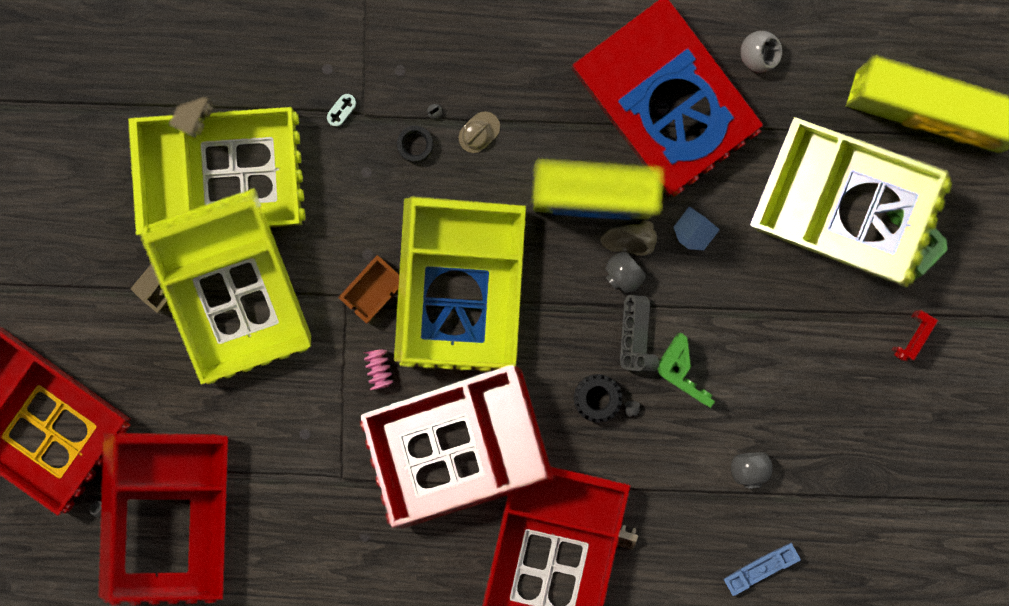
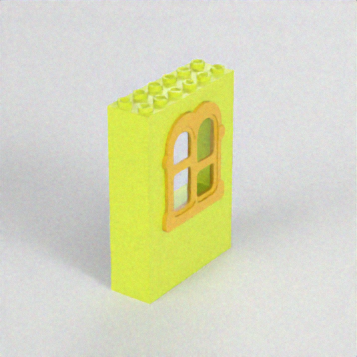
M873 57L857 69L846 107L902 123L903 126L921 129L944 136L958 143L970 144L996 153L1009 150L1008 97L878 57Z

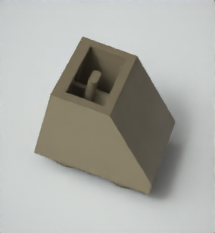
M204 97L178 106L169 124L196 138L197 134L200 135L205 125L202 123L205 117H209L213 110L212 102Z
M151 263L132 286L131 290L155 312L161 313L168 305V302Z

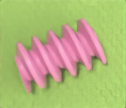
M379 349L364 352L369 354V356L364 358L365 361L370 362L366 365V368L372 369V371L367 373V376L373 377L369 380V383L375 384L370 390L389 387L388 385L392 384L393 380L387 378L392 373L385 371L390 368V365L384 364L389 358L382 356L387 353V350Z

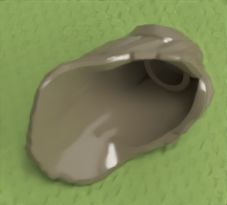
M644 220L639 224L610 228L600 237V241L603 246L612 252L627 251L636 256L651 254L654 251L657 234L654 231L653 223Z

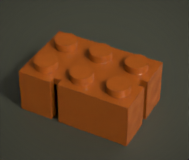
M377 255L338 298L350 309L353 310L356 307L357 309L354 313L368 324L392 298L390 293H397L399 289V274Z

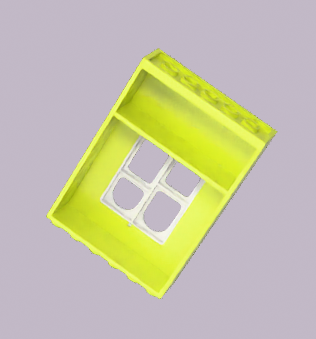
M292 107L214 112L209 117H205L202 123L205 125L200 135L197 134L196 138L171 126L169 123L173 115L129 118L136 235L142 236L144 226L213 203L209 200L208 180L218 177L238 176L240 178L241 192L248 190V177L250 175H266L271 179L273 189L270 195L265 198H259L269 227L302 225V221H305V209L301 208V202H304V191L300 189L303 175L298 167V163H301L302 160L301 152L297 150V144H300V134L296 131V125H299V117ZM261 143L269 148L271 156L266 165L250 168H239L237 166V145ZM210 146H227L229 168L208 170L206 148Z
M255 188L144 226L141 236L201 384H212L219 378L232 377L236 372L242 370L243 372L250 371L256 365H267L274 359H284L289 357L291 353H302L308 350V347H311L310 330ZM249 262L254 268L258 281L238 289L233 283L229 270ZM220 273L227 286L231 301L211 308L207 303L199 280ZM258 290L262 291L270 309L269 319L263 324H254L249 321L240 300L242 296ZM234 309L240 319V328L234 334H223L217 328L214 316Z

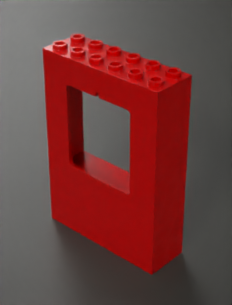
M104 433L99 597L105 599V602H110L112 605H120L122 601L129 602V604H141V601L148 602L149 604H160V600L171 604L179 603V600L186 601V603H198V600L205 601L206 603H216V599H223L228 436L218 434ZM128 500H190L187 572L158 573L157 577L156 573L125 572Z

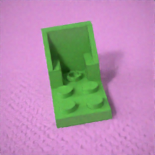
M904 210L888 211L886 214L890 217V220L900 228L904 219ZM936 228L934 230L931 229L929 237H931L927 248L924 247L922 250L923 259L919 266L916 265L914 280L922 276L947 251V240Z
M677 333L659 361V376L711 408L715 402L711 399L713 395L704 389L698 391L695 389L696 384L686 378L683 381L684 376L691 367L687 337L682 333ZM675 366L679 368L678 372L673 370Z

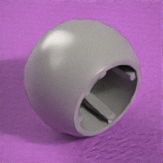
M756 31L745 38L741 45L740 54L746 67L754 72L763 73L774 69L778 65L782 57V46L774 34L767 31Z

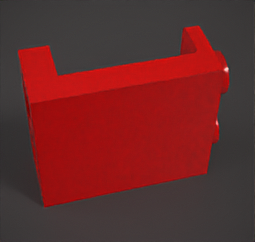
M922 310L914 311L911 318L921 324L905 350L901 347L892 348V351L895 352L894 356L902 361L914 360L938 321Z

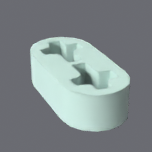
M342 95L328 112L327 121L331 126H341L355 109L356 100L352 95ZM349 98H351L352 106H346V108L342 110L341 108L344 106L343 100H348ZM341 111L342 113L339 115L341 120L339 122H331L333 119L331 115H336Z

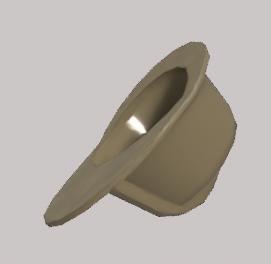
M480 112L471 118L459 132L458 138L462 148L471 153L480 152L485 149L499 134L500 122L498 118L490 112Z

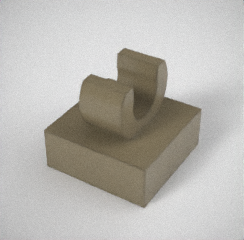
M623 525L619 533L617 546L633 550L638 535L635 534L636 528H633L632 532L629 533L625 531L626 525Z

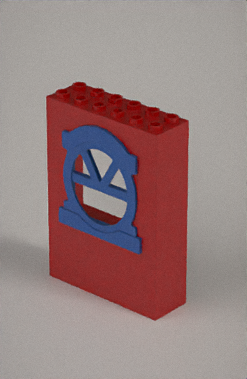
M658 0L572 65V71L645 168L661 170L660 188L667 197L671 194L673 197L684 190L683 185L687 183L690 186L700 178L698 176L699 173L703 172L706 174L715 167L713 164L715 161L722 162L731 155L729 153L731 149H734V151L738 150L746 143L744 140L747 137L751 140L761 132L759 129L763 126L761 121L669 0ZM669 79H684L694 83L701 89L653 125L649 115V100L652 92L659 84ZM703 97H707L711 115H704L690 109V107ZM682 114L707 124L708 127L705 132L697 139L686 142ZM674 119L677 141H672L659 133V130Z

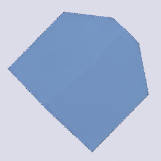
M688 207L673 227L679 243L687 249L705 250L719 231L714 224L691 207Z

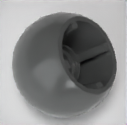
M627 251L616 253L606 264L605 269L609 273L606 279L616 291L619 288L625 293L636 291L646 280V274Z
M765 452L738 454L734 456L731 463L733 479L737 484H745V488L762 487L763 482L769 481L773 471L772 461Z

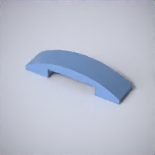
M789 543L742 567L724 578V581L731 594L735 596L758 581L791 566L801 559L792 543Z

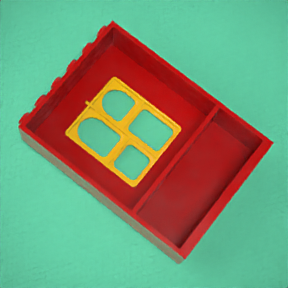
M0 327V475L57 516L69 513L75 505L74 499L78 496L80 497L86 490L84 486L86 482L92 481L97 474L96 468L103 465L104 433H126L131 426L129 424L131 418ZM38 392L44 393L56 402V407L46 421H41L27 410ZM64 409L74 414L86 424L87 435L82 441H69L52 428L53 423ZM20 418L26 419L46 434L45 439L34 453L9 437L10 431ZM53 441H57L68 450L69 460L64 467L54 468L42 460L43 454Z

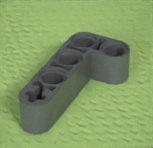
M628 295L624 301L620 365L625 370L654 372L659 367L658 357L654 354H646L650 301L646 296Z

